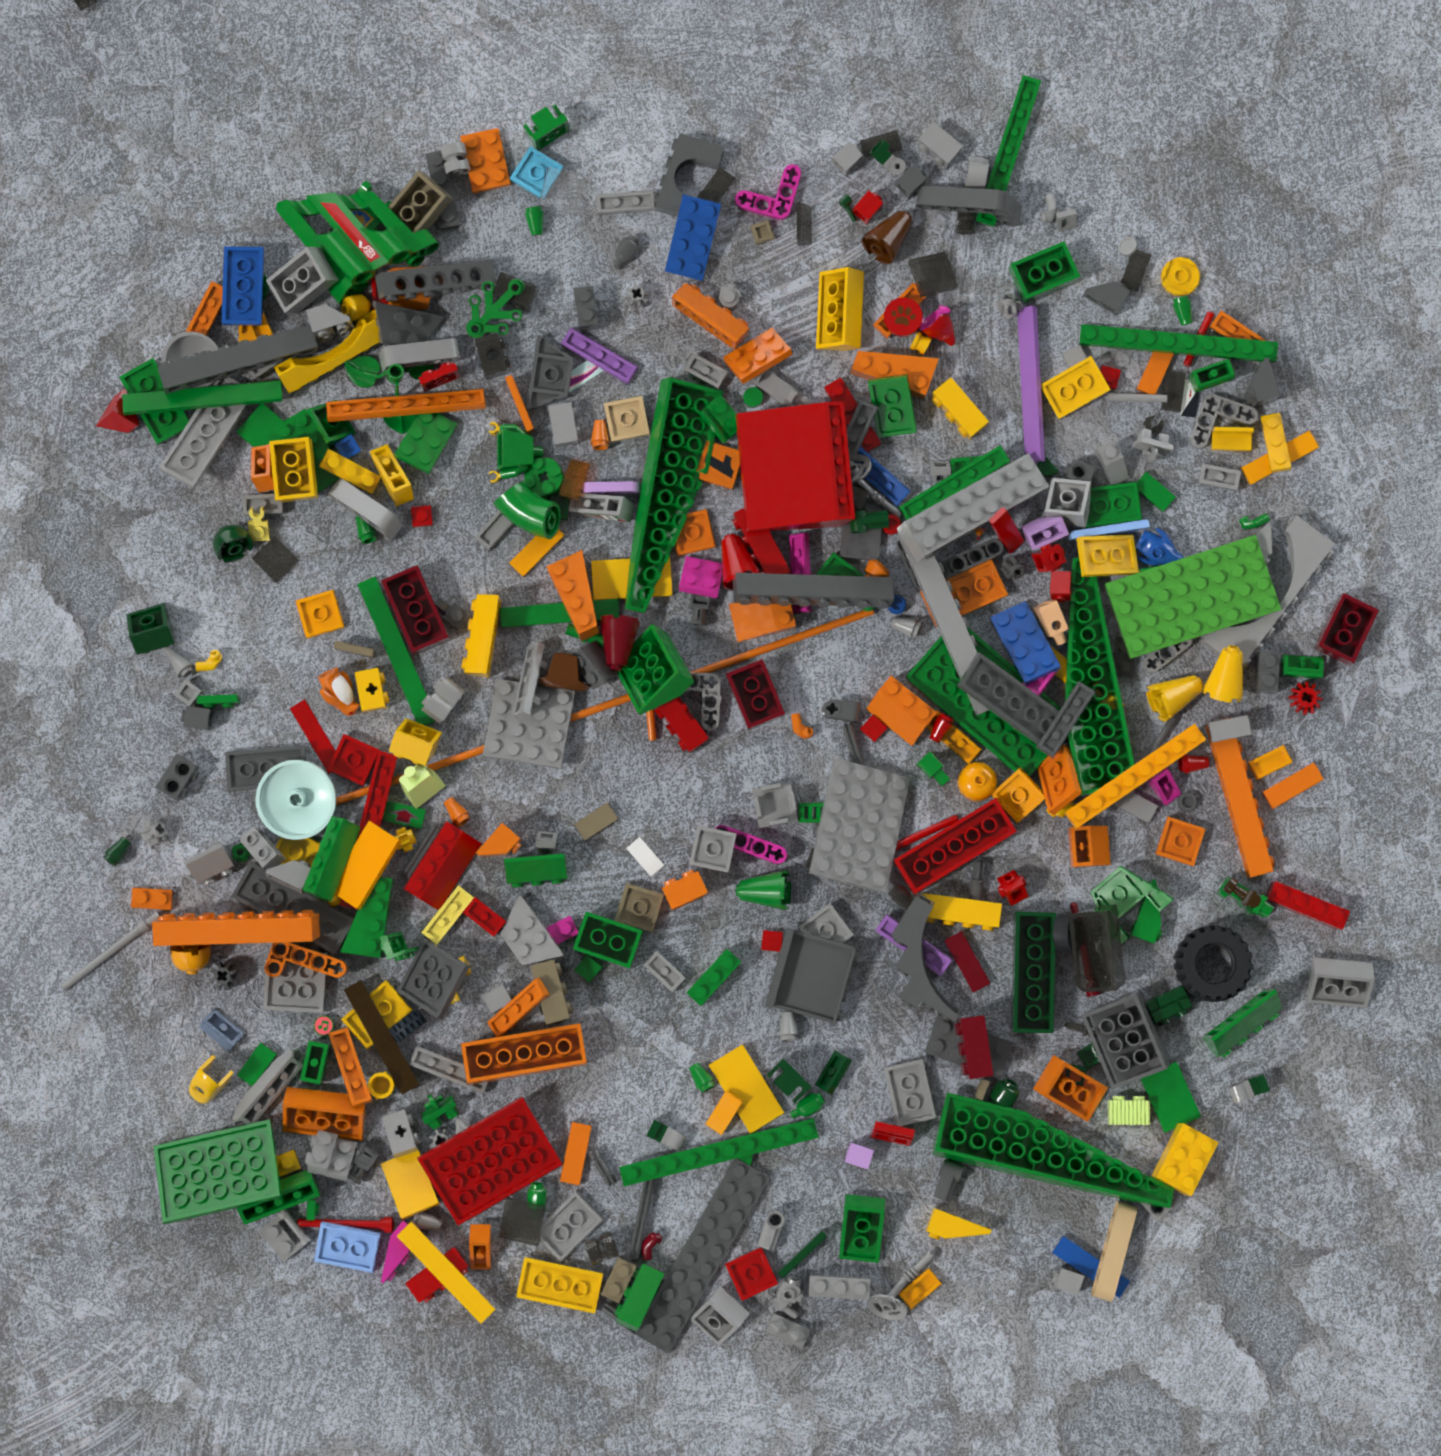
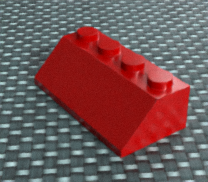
M446 821L404 889L439 910L482 843Z

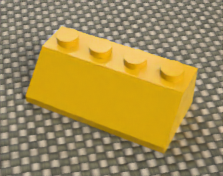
M845 267L819 272L816 349L836 351L861 349L864 271Z
M477 594L476 599L472 600L471 611H474L473 619H469L468 630H471L470 638H466L465 650H468L467 658L463 657L461 669H465L464 673L466 675L489 678L502 601L499 595Z

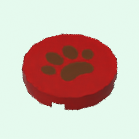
M910 298L894 299L886 306L884 324L893 335L908 337L920 329L922 310Z

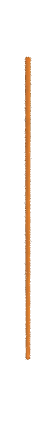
M862 610L698 668L690 671V673L714 672L874 615V611L867 612ZM628 694L577 711L572 713L570 722L631 701ZM484 745L426 766L435 771L483 754ZM404 773L393 777L391 786L399 784V778ZM369 786L336 797V806L367 795Z

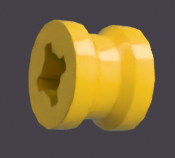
M918 331L910 349H916L924 356L932 338L929 336L925 337L922 332Z

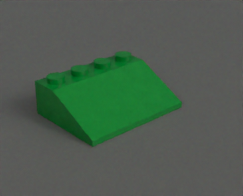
M651 624L634 642L627 666L617 673L637 713L640 715L681 696L695 682L669 634L654 624Z
M1264 989L1204 1035L1202 1039L1216 1057L1221 1055L1223 1058L1233 1051L1231 1048L1234 1045H1241L1249 1039L1247 1035L1251 1032L1257 1033L1264 1027L1263 1023L1268 1019L1272 1021L1280 1015L1278 1011L1282 1009L1278 992L1275 989Z

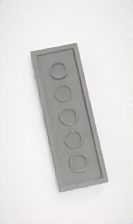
M230 377L216 380L212 386L235 385L241 383L237 382L236 380ZM249 404L197 409L163 460L159 471L194 489Z

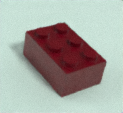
M1342 593L1338 596L1314 649L1346 665H1352L1379 610Z
M763 659L726 673L727 681L748 731L785 716Z
M985 1015L958 1018V1023H955L956 1035H960L961 1043H958L959 1055H963L964 1063H961L962 1075H966V1079L994 1076Z

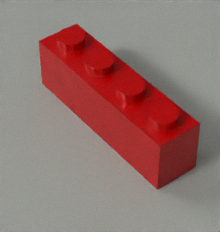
M744 508L734 512L732 523L736 530H741L743 534L741 539L746 548L750 547L752 551L750 555L754 562L759 564L762 570L760 572L766 574H791L770 531L746 532Z
M1277 881L1271 882L1266 895L1268 897L1267 902L1336 930L1344 929L1350 913L1349 910Z

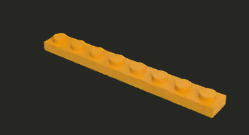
M1193 724L1067 810L1064 814L1075 829L1079 828L1206 741V738L1196 724Z

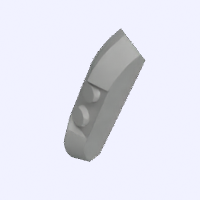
M300 1047L279 1056L251 1087L235 1110L233 1127L255 1123L303 1067L305 1060Z

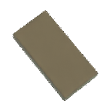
M335 641L333 647L337 651L373 659L376 653L372 648L341 641Z
M605 803L574 825L586 841L617 821L618 818L609 804Z

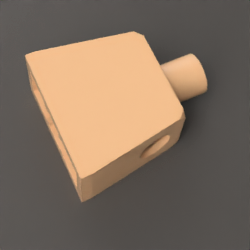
M1048 600L1033 607V611L1046 637H1053L1056 646L1066 643L1067 639L1064 631L1068 630V626L1057 600ZM1055 621L1056 626L1052 628V623Z

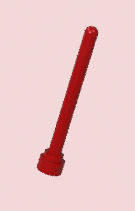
M953 815L897 841L895 851L952 825L959 820V817Z
M386 1216L380 1220H297V1224L300 1227H320L321 1222L324 1221L354 1228H375L384 1231V1233H393L394 1218Z

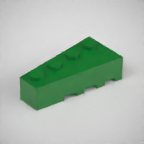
M379 878L363 907L356 913L341 949L342 953L383 958L380 937L386 935L394 879Z

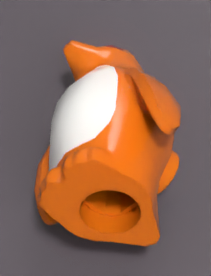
M335 667L317 677L322 687L320 694L328 704L340 710L346 716H353L357 712L360 705L354 701L352 681L344 671L339 673V669Z

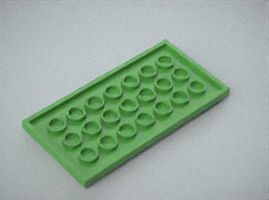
M1256 535L1105 583L1130 659L1281 610Z

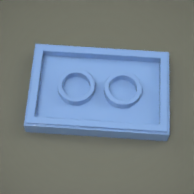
M322 1221L314 1262L373 1273L381 1233Z

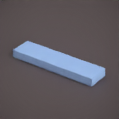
M1149 520L1071 531L1068 535L1069 542L1076 541L1078 537L1110 536L1147 530L1150 527Z

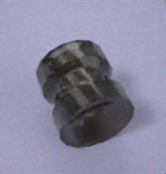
M957 212L956 219L958 220V225L956 226V233L962 235L975 234L974 221L976 220V213Z

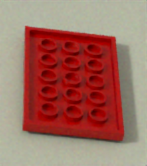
M523 1096L417 1157V1160L458 1226L563 1165Z

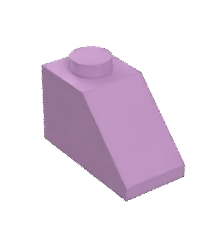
M1062 516L1038 518L1021 526L1026 541L1033 551L1069 535Z

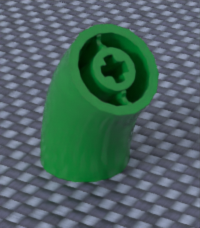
M523 481L511 487L493 503L503 516L527 533L545 539H552L558 531L561 519L559 505L556 502L538 496Z

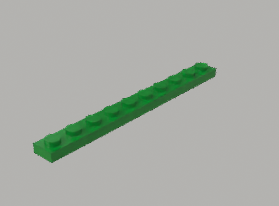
M1081 324L1079 345L1257 362H1262L1265 358H1269L1270 363H1276L1278 342L1085 324Z
M813 1118L621 1166L619 1170L623 1186L625 1187L819 1137Z

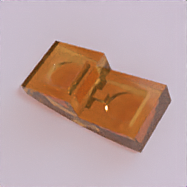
M571 459L560 489V496L579 501L590 464Z

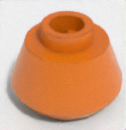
M871 559L868 561L864 571L866 573L865 577H890L889 570L878 560Z

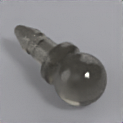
M1073 1022L1064 1024L1066 1028L1072 1031L1084 1032L1083 1036L1088 1035L1090 1037L1086 1026ZM1091 1027L1094 1036L1097 1037L1100 1029Z

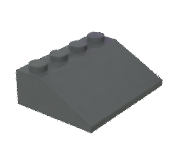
M1140 990L1081 1014L1112 1089L1163 1071L1171 1065Z

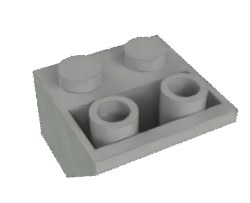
M325 304L306 310L312 332L317 341L331 340L332 336L340 334V336L347 335L354 329L349 316Z

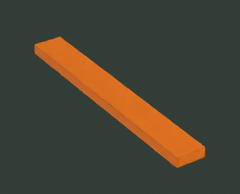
M484 389L332 401L326 402L328 422L486 409Z

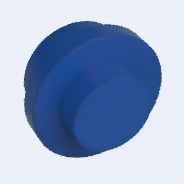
M894 595L891 606L887 608L892 614L904 612L906 609L905 598L901 595Z

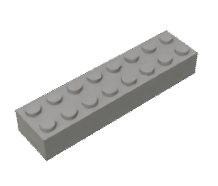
M1028 453L904 521L897 528V531L918 563L990 523L988 520L1002 507L1009 512L1040 495L1049 485Z

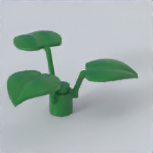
M360 356L345 361L347 375L355 385L361 388H370L374 386L375 378L380 379L387 375L388 381L395 384V396H399V383L403 379V373L407 374L409 372L411 378L419 380L418 377L422 376L423 372L433 370L434 364L404 368L399 364H392L388 370H384L383 373L377 375L380 371L379 363L370 356ZM415 415L383 417L385 424L399 434L407 433L415 419Z

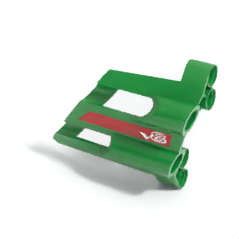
M360 191L353 195H337L335 192L306 196V200H283L277 202L276 211L306 247L321 248L339 280L328 289V292L340 306L345 297L365 290L369 284L368 281L375 276L377 269L387 264L395 265L404 261L410 267H418L424 261L425 255H431L439 247V243L427 229L413 233L374 192ZM370 208L387 230L374 231L365 228L350 210ZM321 214L334 230L318 235L303 216Z

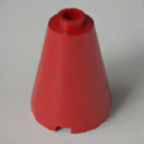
M735 534L726 535L721 541L723 586L726 590L733 591V580L736 573L761 572L741 537Z

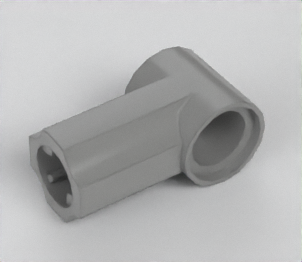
M773 1209L767 1213L757 1246L774 1251L784 1224V1216L780 1210ZM773 1214H778L781 1217V1221L778 1224H772L769 1221Z

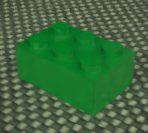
M1065 241L1015 261L1008 268L1023 304L1074 284L1080 278V274Z
M586 911L573 950L630 969L643 930Z

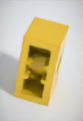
M379 668L354 672L362 712L387 709L386 703H389L388 692H384L383 684H386L384 672H380ZM371 685L378 688V690H375L374 695L368 692L371 689Z

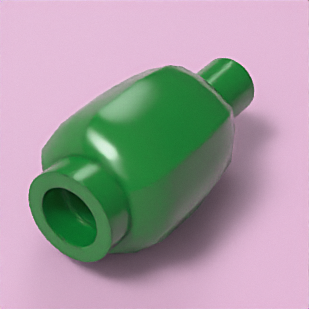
M820 1092L818 1094L810 1093L798 1101L796 1109L791 1111L790 1115L793 1119L800 1115L809 1117L819 1112L823 1107L822 1105L826 1102Z
M532 1182L527 1192V1204L532 1211V1219L539 1220L540 1212L544 1209L546 1203V1190L543 1187V1183Z

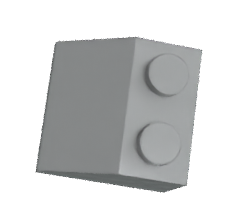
M1052 478L1045 507V516H1062L1067 526L1086 527L1090 511L1091 481Z
M221 843L184 861L196 882L205 886L215 882V877L221 874L225 877L233 873V868L237 867L227 846Z
M719 1286L689 1319L720 1346L740 1327L750 1313Z

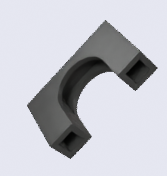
M679 133L678 139L674 138L671 147L674 152L672 157L668 156L665 166L668 170L666 175H662L659 186H662L661 192L656 193L653 203L656 204V211L678 217L683 193L679 191L675 184L677 172L688 164H699L719 170L724 155L723 146Z

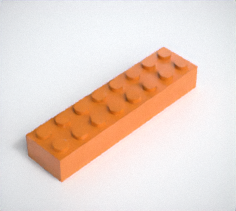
M284 910L282 913L274 914V911H262V913L254 915V911H245L234 915V912H223L218 916H215L214 912L202 913L203 915L195 916V913H184L178 917H175V914H163V916H159L157 920L152 922L153 946L312 942L320 937V914L314 913L313 910H301L298 913H294V910Z

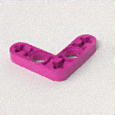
M795 164L785 167L776 199L742 190L735 196L736 206L741 210L776 220H786L790 215L800 181V168ZM795 170L797 176H793L792 184L788 183L789 174L787 172ZM783 188H790L792 195L784 197L781 191ZM747 196V200L751 202L753 198H756L754 201V208L751 207L750 202H745V204H741V200H739V198ZM759 201H766L768 208L760 210L757 204ZM782 201L790 202V204L785 203L784 211L786 213L783 212L782 215H779L776 209L781 208Z

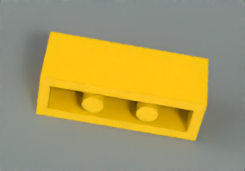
M951 377L933 391V403L946 412L944 415L949 422H954L959 427L957 430L963 438L972 439L988 425L989 421Z

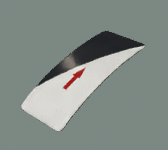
M1186 379L1184 380L1180 415L1196 417L1199 392L1195 393L1190 380Z

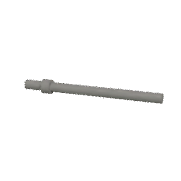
M156 911L145 921L141 920L136 924L137 927L61 984L62 988L66 991L139 934L147 932L152 922L161 915Z

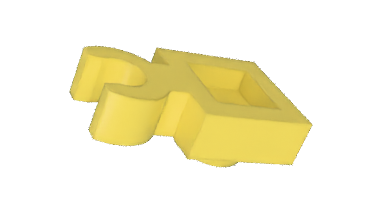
M263 506L260 507V514H255L253 507H250L249 516L253 520H248V530L253 541L270 540L268 519L262 520L265 513Z

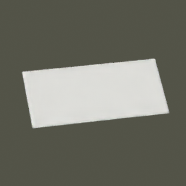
M640 837L626 848L650 876H653L664 866Z

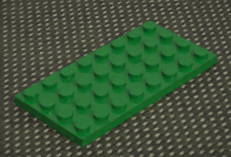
M967 628L969 635H973L976 640L977 646H975L977 653L983 654L1023 684L1016 668L971 629ZM942 636L905 677V679L949 717L954 719L956 723L1013 772L1021 767L1030 776L1048 756L1037 749V745L990 710L979 715L975 714L967 693L957 687L960 677ZM1042 692L1039 697L1060 711L1061 707Z

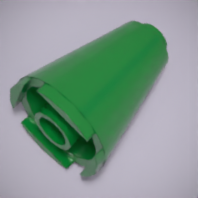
M783 870L740 880L739 884H736V896H739L742 901L780 910H789L786 904L791 903V882H787L786 876H790V873Z

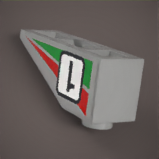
M572 493L568 511L608 521L630 523L634 504L623 496Z

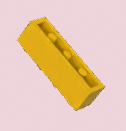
M927 893L921 894L934 902V906L926 921L928 923L941 920L943 925L954 926V922L962 923V927L974 929V925L982 926V930L994 931V928H999L1001 903Z

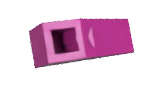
M405 1219L390 1236L381 1278L382 1283L386 1280L390 1282L397 1274L395 1269L398 1265L403 1266L410 1258L408 1255L410 1250L397 1237L409 1224Z

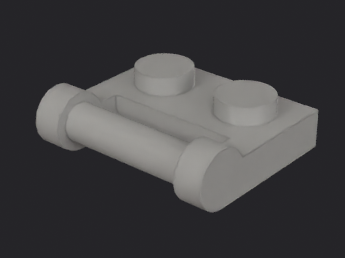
M289 1209L283 1210L259 1230L283 1262L312 1240L309 1234L306 1235L290 1215ZM282 1219L285 1220L300 1239V1242L296 1244L279 1223Z

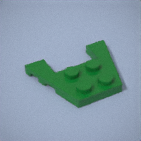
M1119 866L1090 891L1098 912L1105 923V929L1109 933L1114 949H1117L1130 938L1117 920L1145 896L1159 912L1174 900L1173 897L1123 866Z

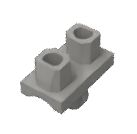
M1148 429L1141 430L1138 439L1133 442V448L1142 450V455L1147 456L1148 463H1154L1156 459L1161 460L1162 456H1166L1168 451H1173L1174 447L1173 444H1169V435L1158 434L1156 440L1152 439V431Z

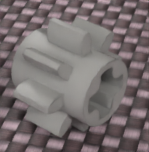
M634 283V287H627V291L630 294L626 295L625 299L631 300L630 306L635 304L640 308L643 302L648 303L645 296L649 295V291L644 292V284L640 287ZM640 292L641 298L636 297L635 299L633 293L638 294Z
M1004 294L1001 296V301H997L999 314H1003L1006 318L1015 317L1018 314L1017 310H1022L1021 301L1015 294Z
M154 820L143 825L145 830L141 831L145 842L151 843V846L165 841L163 836L167 832L162 823Z
M446 1128L443 1130L442 1133H440L439 1130L436 1129V1136H429L430 1139H433V1143L430 1145V1147H436L437 1145H439L437 1144V1140H439V1135L442 1138L445 1137L446 1140H448L449 1138L453 1137V1134L448 1136L446 1134Z

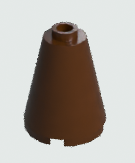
M897 211L867 232L861 240L866 252L869 255L871 253L876 255L875 260L880 263L891 264L895 260L913 224L911 215L907 211Z

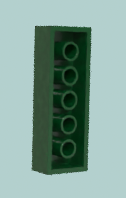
M1014 912L1011 1032L1053 1034L1055 983L1053 925L1056 913Z

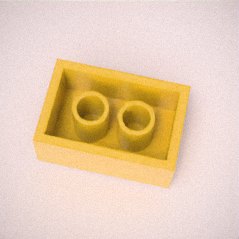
M303 437L269 441L275 501L281 503L318 499L312 439Z
M1178 1123L1151 1177L1174 1188L1175 1191L1185 1196H1192L1219 1142L1184 1123Z

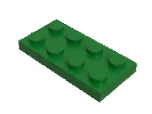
M154 358L119 376L128 394L164 391L158 372V364ZM184 410L140 414L158 446L182 433L189 422Z
M306 409L301 410L271 428L278 440L303 437L312 439L318 493L337 482L339 477L319 467L327 449L330 448Z

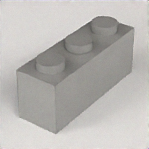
M809 1274L808 1296L870 1300L871 1279L869 1277Z

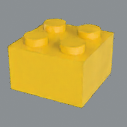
M405 718L395 731L389 752L398 758L409 759L416 765L426 766L436 752L442 732Z

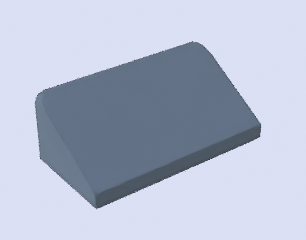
M215 1008L204 1018L199 1026L201 1030L228 1052L235 1047L245 1034Z

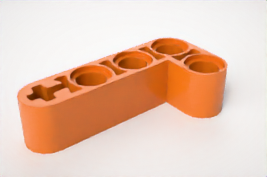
M291 942L273 943L264 968L266 974L270 977H280L283 975L288 961L336 978H342L348 973V965L343 960ZM283 943L286 946V952L280 955L277 952V946ZM299 950H303L305 952V959L299 962L296 959V953ZM321 956L324 959V965L321 968H317L314 962L317 957ZM329 960H332L331 965L338 966L340 963L343 971L336 974L335 969L328 968ZM276 962L280 969L278 973L273 974L270 971V966Z

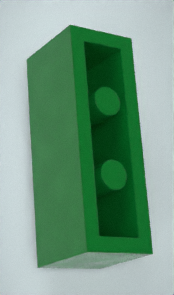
M726 949L686 993L702 1006L738 967L741 961Z
M642 1264L640 1268L636 1267L631 1277L634 1279L632 1286H627L623 1297L626 1299L623 1305L618 1304L614 1313L617 1316L615 1322L637 1332L664 1273L645 1264Z

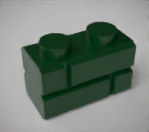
M1182 985L1145 1001L1154 1024L1159 1023L1160 1026L1170 1022V1017L1176 1014L1178 1017L1188 1014V1009L1192 1007Z

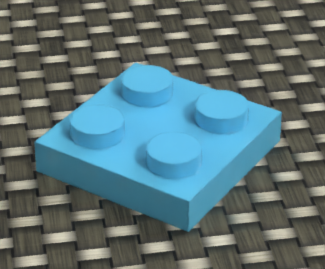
M530 146L511 175L510 181L544 200L564 169V166Z

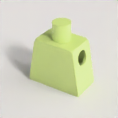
M424 765L407 767L404 775L399 778L406 797L415 809L446 786L435 771Z

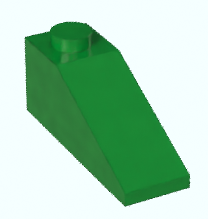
M1154 879L1149 880V883H1150V884H1152V885H1154L1155 887H1157V882H1156V880H1154ZM1145 896L1142 899L1129 936L1154 944L1155 941H1159L1162 935V930H1160V912Z

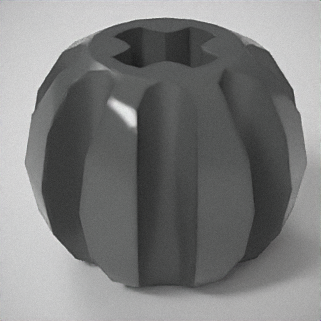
M222 961L216 963L218 969L211 968L209 972L214 974V977L209 979L210 983L217 982L215 989L221 991L223 985L226 991L231 990V982L236 985L239 980L234 979V975L239 974L237 968L232 971L231 967L233 964L228 961L225 967ZM221 972L228 973L226 975L227 980L220 979L222 977Z

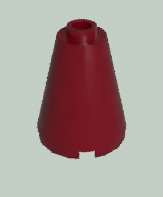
M614 615L601 616L600 624L606 665L610 666V670L622 671V668L627 666L640 621L637 618L625 615L613 618Z

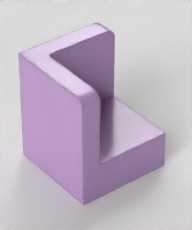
M850 1142L844 1162L868 1169L874 1150Z

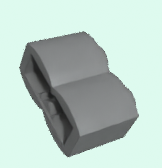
M447 676L444 680L439 679L433 687L436 690L433 695L428 694L422 701L424 707L421 710L439 724L442 723L465 692L464 689Z

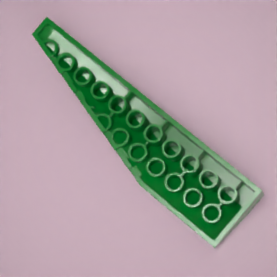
M671 377L661 379L636 513L627 583L626 610L645 613L655 591V585L660 580L663 567L668 562L671 549L676 544L687 519V513L694 503V497L702 485L699 474L700 472L707 474L715 433L698 413L717 395H723V391ZM707 440L709 441L705 467L697 472Z
M1079 557L1072 559L1065 701L1078 681L1092 690L1101 691L1103 695L1102 698H1098L1094 693L1068 734L1071 755L1082 792L1079 796L1091 795L1135 764L1097 577H1082ZM1112 694L1115 709H1112L1108 704L1099 703H1101L1107 695Z
M946 1093L932 1155L1085 1192L1171 1208L1174 1188L1141 1173L1138 1169L1132 1168L1116 1158L1106 1155L1105 1152L1050 1126L1047 1122L1031 1116L1026 1111Z

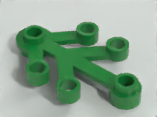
M519 278L511 280L508 284V290L494 304V283L486 281L482 284V290L485 292V314L480 318L479 305L481 304V297L477 294L472 295L469 298L472 320L466 325V331L469 336L480 338L485 332H495L500 335H505L509 332V325L503 322L499 325L486 323L490 319H512L513 321H519L523 317L520 309L499 311L513 295H519L524 291L525 283ZM487 283L491 285V290L485 288ZM513 284H517L519 286L518 291H515L513 289ZM473 297H476L478 299L477 304H474L472 302ZM518 312L520 317L515 318L513 313ZM473 325H477L479 327L478 332H475L473 330ZM501 325L506 327V332L500 330Z

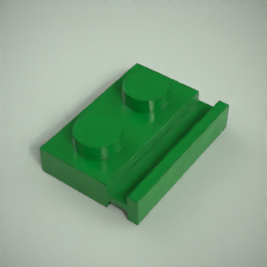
M721 394L717 395L698 413L722 443L727 442L737 432L736 413Z

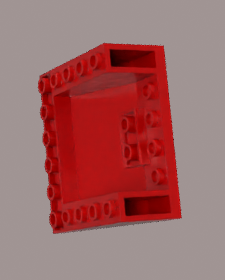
M844 401L821 402L736 414L746 532L837 528L855 519Z

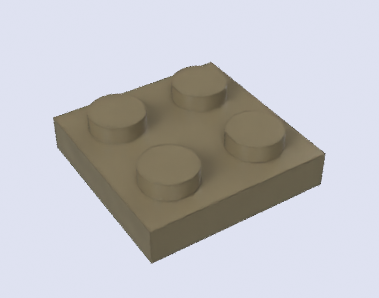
M626 883L615 921L653 933L664 894Z

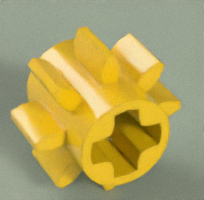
M403 827L396 830L397 835L394 837L402 841L397 849H403L405 853L413 850V844H416L417 841L412 829L407 831Z

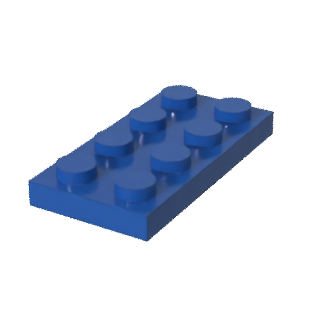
M683 194L665 272L703 281L721 203Z
M224 246L222 325L262 326L264 247Z
M1026 601L990 617V621L1024 685L1061 669L1055 654Z

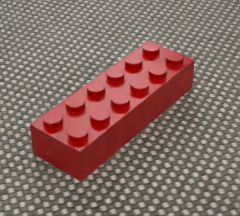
M994 798L893 860V863L914 895L1017 831L997 798Z

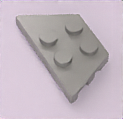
M520 895L500 933L504 941L522 966L564 958L565 955L525 898Z

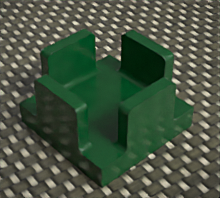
M781 1058L766 1076L770 1078L778 1068H782L783 1072L773 1083L786 1096H789L800 1086L802 1090L792 1099V1102L795 1104L812 1086Z

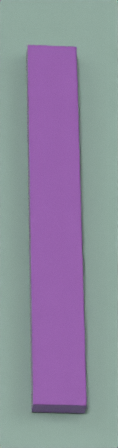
M1032 305L1023 307L1022 310H1017L1024 452L1025 455L1029 453L1033 461L1038 463L1045 461L1037 306Z

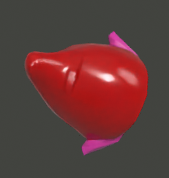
M939 305L938 310L926 318L922 317L920 331L929 337L953 346L955 344L953 323L949 316L951 310L946 306Z

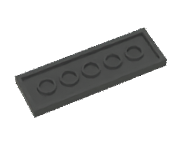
M981 653L975 655L957 687L1036 745L1039 744L1059 712Z
M250 862L231 897L259 913H262V911H274V914L282 913L284 910H294V913L301 912V910H313L314 913H319L320 937L312 942L336 955L348 935L354 919L304 891L301 894L267 878L265 869Z

